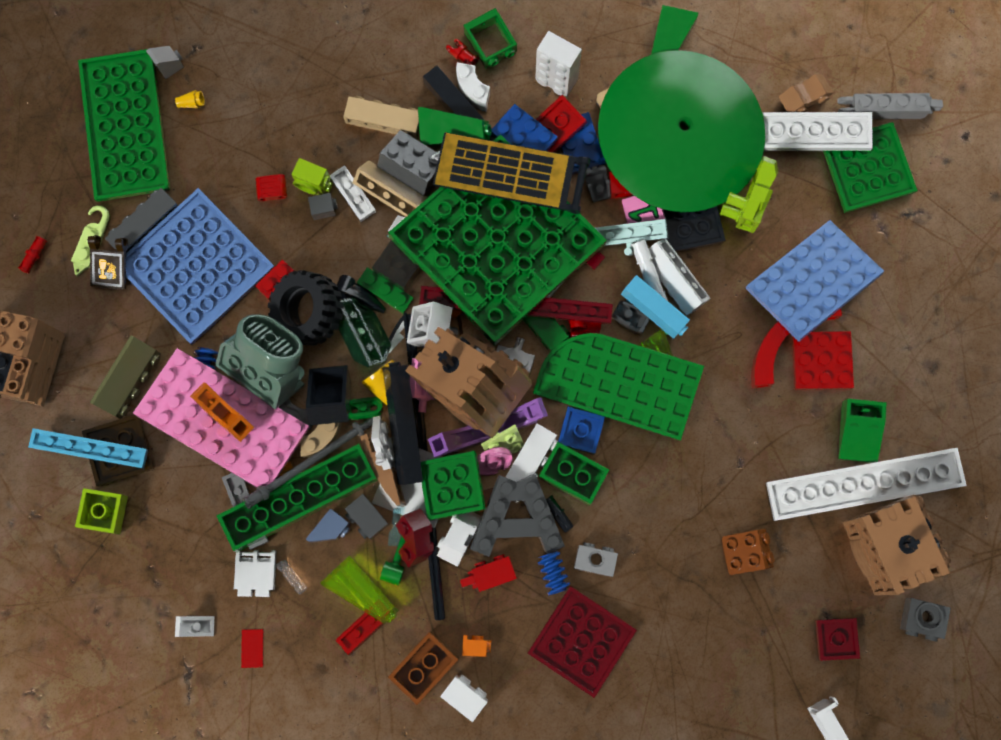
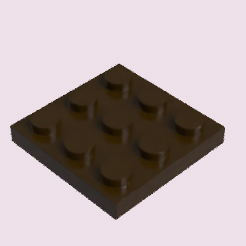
M136 415L82 431L83 438L148 449L144 469L89 459L97 487L154 470L141 418Z

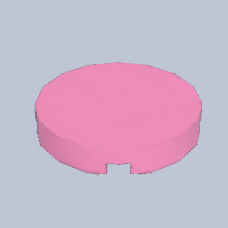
M497 447L481 453L477 457L480 475H495L501 468L503 470L507 469L513 460L510 450L504 447Z

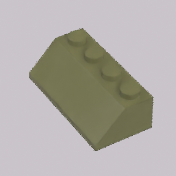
M131 335L90 403L121 419L122 416L128 413L132 400L136 399L139 395V388L142 383L148 380L152 367L158 364L161 353Z

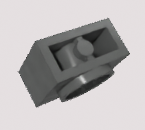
M906 598L900 629L906 630V634L910 636L926 635L925 639L937 642L938 639H945L951 608L914 598ZM924 611L929 614V619L926 622L922 618Z

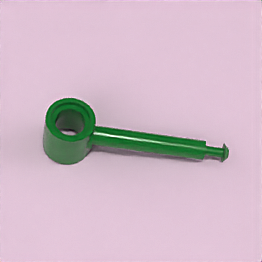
M402 535L393 561L385 562L380 576V580L397 586L400 585L405 567L400 565L402 558L398 552L406 542Z

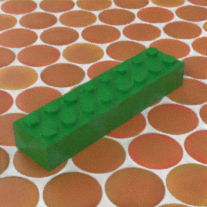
M357 444L296 475L272 491L269 499L266 501L262 500L251 509H248L244 504L245 502H242L218 514L217 518L232 550L239 552L378 480L360 444Z

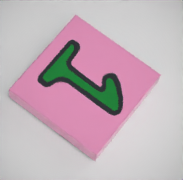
M635 196L622 199L627 224L666 219L663 209L649 205Z

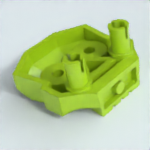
M763 156L753 176L746 198L732 192L729 193L726 204L724 203L720 215L734 219L737 222L736 228L754 233L759 226L773 192L770 187L778 174L777 161Z

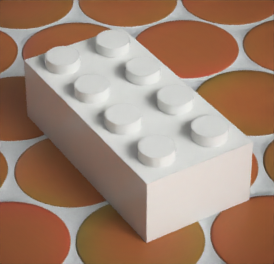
M548 31L537 48L535 74L537 82L542 86L552 88L556 94H563L567 97L578 80L582 49Z

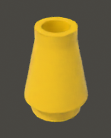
M194 90L176 97L175 103L177 108H200L204 106L205 100L201 91Z

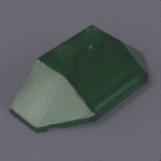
M355 297L341 300L343 302V309H341L343 316L342 320L340 319L338 322L340 324L338 329L353 360L368 368L384 364L392 344L376 313L366 305L358 302Z

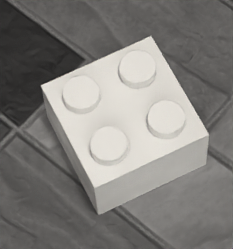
M456 675L440 697L473 722L488 702L486 698L487 693L479 687L474 689L470 685L471 681L464 675L460 677Z

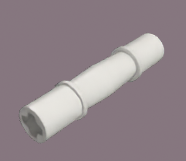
M645 239L632 243L631 247L637 261L636 263L640 266L644 282L667 300L666 292L662 289L658 273L652 262L653 257H651Z

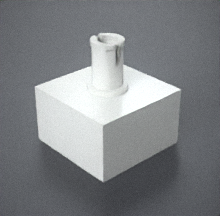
M434 301L413 306L407 343L424 348V345L430 339L437 344L440 339L434 332L438 327L445 331L448 328L458 335V328L450 326L453 308Z

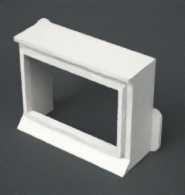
M830 696V700L822 699L807 708L825 740H849L831 710L839 704L835 697Z

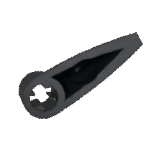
M341 275L339 277L337 291L341 292V300L376 312H385L386 308L371 292L358 285L354 278L348 275Z

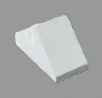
M176 616L175 637L214 636L215 616Z

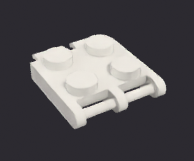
M254 550V552H236L234 589H238L237 596L252 597L253 590H255V597H270V591L275 589L276 550L271 552H259V550ZM241 556H253V558H241ZM259 556H271V558H259Z

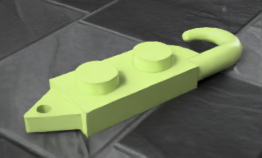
M93 206L88 212V215H91L94 211H101L102 218L99 224L90 223L84 227L71 259L76 276L90 268L88 237L98 235L101 237V242L104 237V231L109 222L110 215L109 211L103 206Z

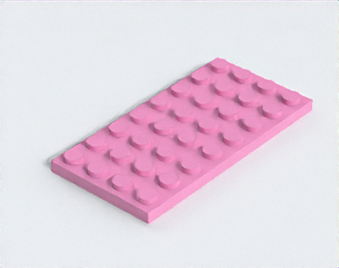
M178 348L133 412L137 417L255 487L260 485L267 486L278 478L310 428L309 425L282 409L272 408L251 391ZM203 382L207 383L228 405L240 413L254 427L241 442L221 427L190 397Z

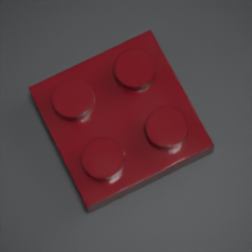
M857 618L815 620L819 661L860 659Z

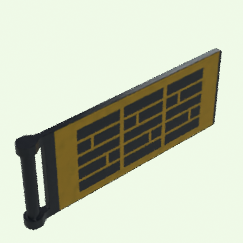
M445 132L433 185L580 214L581 196L590 159L588 157H575ZM575 163L580 165L573 202L572 204H566Z

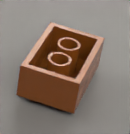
M430 631L388 678L418 705L459 658Z

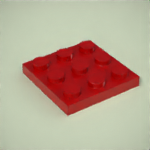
M851 331L811 332L800 342L792 336L795 390L854 388Z

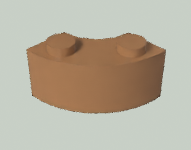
M815 74L809 79L791 86L778 97L787 112H806L817 103L823 104L830 99L829 96L834 92L823 74Z

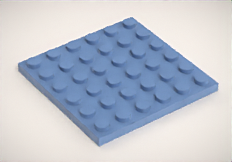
M199 188L126 253V277L191 345L204 335L275 267Z

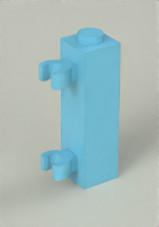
M637 275L621 293L628 303L633 304L658 325L663 333L670 335L673 339L678 334L682 336L689 328L686 324L690 319Z

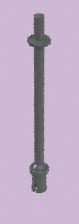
M368 418L361 424L357 422L352 423V430L267 486H258L256 491L242 498L246 507L251 509L262 500L266 501L269 499L272 491L355 436L364 435V430L372 426L373 418Z

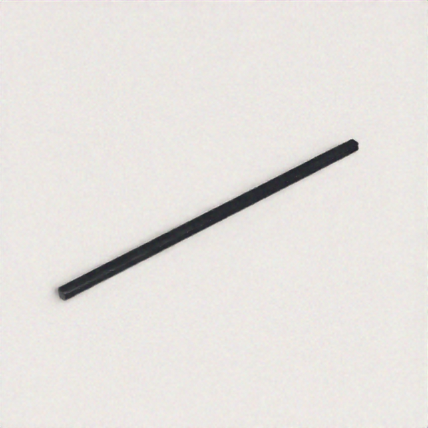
M406 314L403 316L409 366L412 364V358L415 359L418 352L417 346L407 343L411 314ZM412 398L418 447L428 452L424 412H418L419 400ZM435 526V528L432 527V532L429 533L430 542L434 544V551L428 557L434 618L436 621L445 619L440 562L437 556L438 543Z

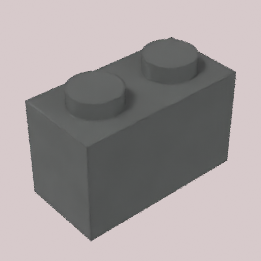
M364 494L345 508L347 511L345 516L352 524L357 523L360 527L358 532L364 539L368 537L372 540L389 526L388 522Z

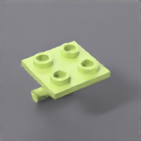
M513 425L501 433L497 432L493 438L483 442L481 445L484 451L504 447L509 449L512 454L520 451L524 446V442L516 425Z

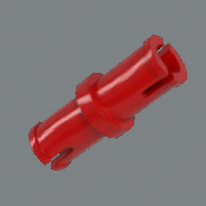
M39 236L35 237L29 250L25 251L26 255L18 267L20 271L26 274L30 273L36 260L40 259L39 255L47 243L45 239Z

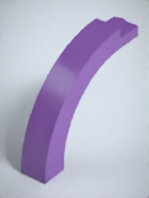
M536 398L515 408L498 432L501 433L513 425H516L517 429L520 430L548 416L542 398ZM466 426L441 432L429 438L428 441L434 457L480 445L491 437L479 429Z

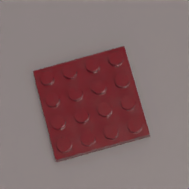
M570 586L527 654L595 698L637 630Z

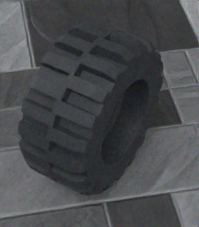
M305 270L293 271L280 279L281 282H277L274 286V292L270 294L271 301L268 302L270 313H268V316L297 335L302 345L314 346L318 343H324L327 338H331L334 335L333 331L338 329L340 325L338 322L340 319L342 320L343 316L341 314L343 302L340 300L342 295L341 292L337 291L338 286L327 276ZM309 292L313 299V311L308 321L302 324L298 315V307L303 296Z

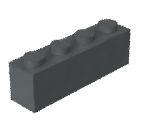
M162 188L155 190L145 203L137 206L135 212L126 216L117 228L110 230L105 239L117 251L115 240L117 238H127V253L176 209L178 205Z

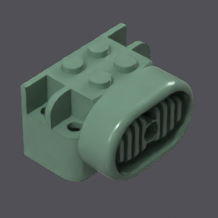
M253 314L244 317L239 322L236 333L220 345L215 366L274 409H277L305 385L301 381L304 377V369L299 366L303 351L301 340L292 331L269 316Z

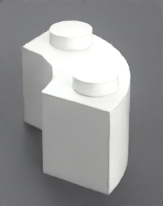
M457 62L456 74L460 92L473 107L487 112L490 86L483 84L477 78L474 65Z

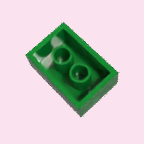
M557 442L539 475V479L590 506L609 469Z

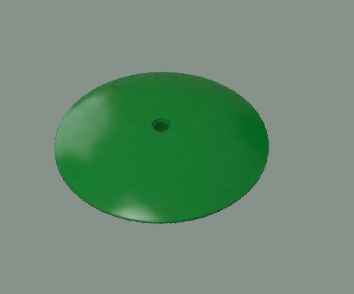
M683 50L664 51L646 56L634 62L614 80L601 105L598 120V137L603 157L610 171L631 194L645 203L660 209L675 212H696L714 208L725 203L730 192L737 195L749 183L757 171L763 156L765 123L760 105L754 93L742 77L726 64L696 52ZM680 125H685L688 130L681 129Z

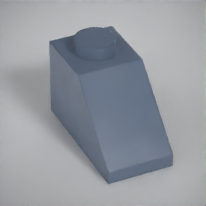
M330 508L306 540L312 543L338 540L340 537L344 538L350 531L348 527L351 524Z

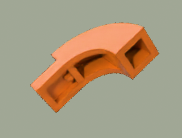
M203 382L190 396L211 418L238 441L241 442L254 428L207 383Z

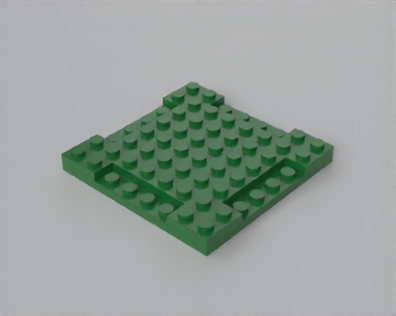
M501 134L494 140L495 142L510 144ZM442 187L437 189L388 232L389 238L402 252L443 290L494 346L522 322L528 313L574 271L579 270L602 249L607 242L581 214H573L564 210Z

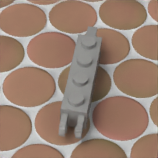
M930 93L854 94L853 96L837 99L838 104L850 105V108H840L838 112H872V119H922L928 114H932L933 111H940L943 108V100L932 99Z

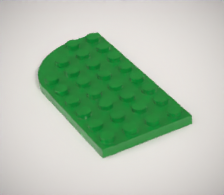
M587 333L565 340L548 354L541 366L533 394L681 441L705 366L603 334Z

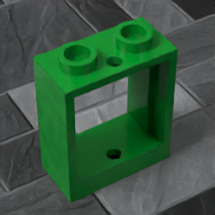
M496 8L463 25L466 37L485 68L489 66L494 67L500 60L511 58L516 54L517 43ZM496 24L508 46L486 57L473 35Z

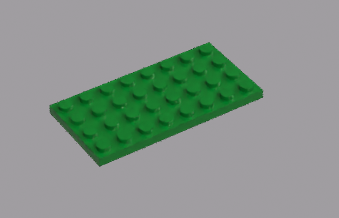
M148 49L78 60L93 193L96 202L150 194L160 188L164 191L170 190L155 64L146 52Z

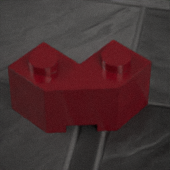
M420 508L403 515L395 525L406 541L398 552L408 568L426 561L434 551V544L430 542L429 534L432 532V524Z

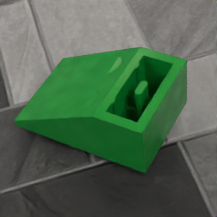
M849 398L842 401L838 459L878 462L886 422L887 402Z

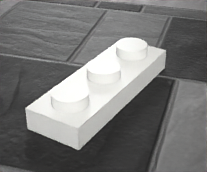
M345 165L330 175L331 180L360 222L376 213V209L362 189L352 183L354 178Z

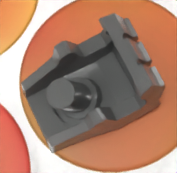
M604 165L592 167L591 169L588 168L586 171L585 183L593 203L610 199L611 197L610 181Z
M620 301L612 314V318L634 334H643L650 321L633 304L625 301Z

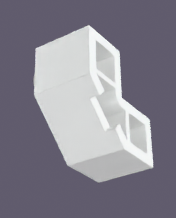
M474 512L452 516L450 520L452 526L446 537L442 536L437 545L440 548L437 556L458 567L478 529L482 516Z

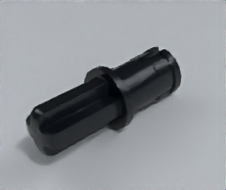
M553 495L549 496L546 501L553 518L564 532H568L573 528V524L564 513L565 509H561Z

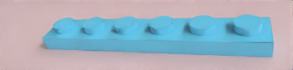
M34 428L32 429L28 446L33 449L142 469L145 468L148 449Z

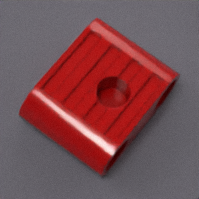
M277 174L255 178L258 201L287 198L285 175Z

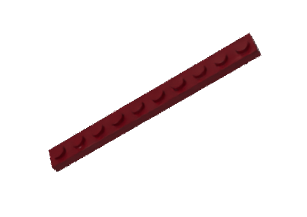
M421 285L419 305L434 301L453 309L461 310L440 287ZM545 298L526 316L611 324L613 304Z

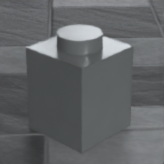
M331 193L308 197L311 215L314 220L336 216L335 210L338 209L336 198L333 199Z

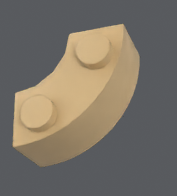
M342 422L318 424L312 433L304 436L301 440V457L304 459L309 458L337 440Z

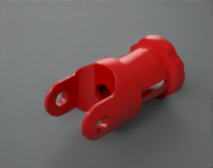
M454 39V43L458 48L454 49L450 45H446V50L464 64L475 66L479 60V56L471 53L468 47L459 39Z

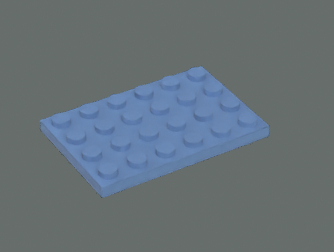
M829 220L746 286V290L800 342L883 275L884 270Z

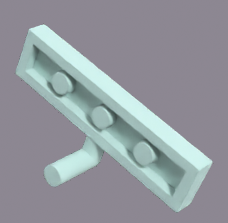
M666 219L595 228L607 240L605 246L626 244L627 248H625L624 253L628 256L634 255L631 244L643 239L650 241L668 238Z

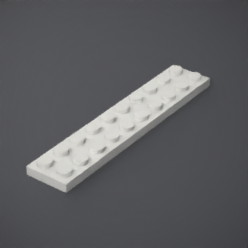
M958 448L766 482L774 521L967 486Z

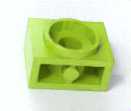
M301 158L298 159L291 174L294 179L293 185L312 195L329 193L333 183L327 169Z

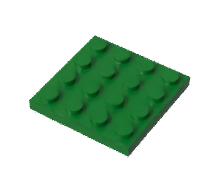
M893 122L872 128L871 151H823L844 213L910 195L918 191Z

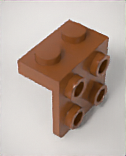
M766 529L722 537L725 559L730 575L774 567V555L770 551V536Z

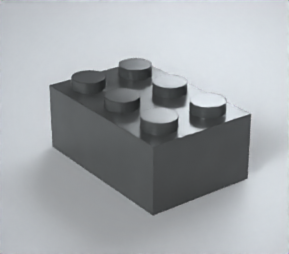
M400 130L380 152L377 167L424 196L433 186L438 160L432 159L431 156L437 152Z

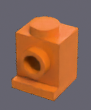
M463 635L462 656L486 657L487 652L491 653V640H483L484 636L472 635V638L468 639V635Z

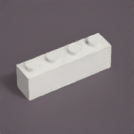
M667 239L657 241L649 248L660 282L663 283L668 294L674 298L680 310L686 316L698 310L711 299Z
M536 424L507 473L506 478L517 482L532 474H536L538 477L536 471L539 466L543 468L547 462L548 457H546V454L549 450L553 451L558 442L555 440L557 435Z

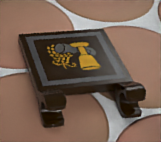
M98 235L89 236L87 240L90 248V286L125 290L128 239L117 238L115 240L117 251L99 249L101 237Z

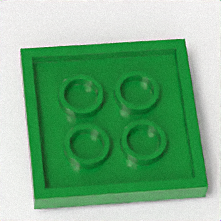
M476 451L421 462L423 482L421 483L429 521L486 510Z

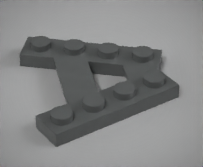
M532 474L517 482L498 475L486 510L472 541L471 550L490 556L496 538L539 537L546 554L565 546L536 474ZM511 501H524L531 517L504 519Z

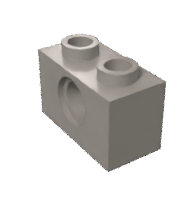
M583 542V546H578L574 569L609 577L614 576L618 553H614L613 548L602 547V550L594 548V544ZM593 554L601 556V563L599 565H594L591 562Z

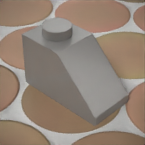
M170 46L146 50L165 79L184 67L181 63L183 58L177 50L173 51Z

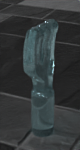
M393 508V528L389 532L388 546H398L401 534L395 526L400 520V508Z

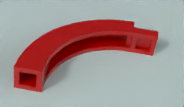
M841 309L827 320L839 319L842 316ZM779 322L765 335L756 351L751 372L752 389L771 387L774 384L773 370L775 357L781 343L789 334Z

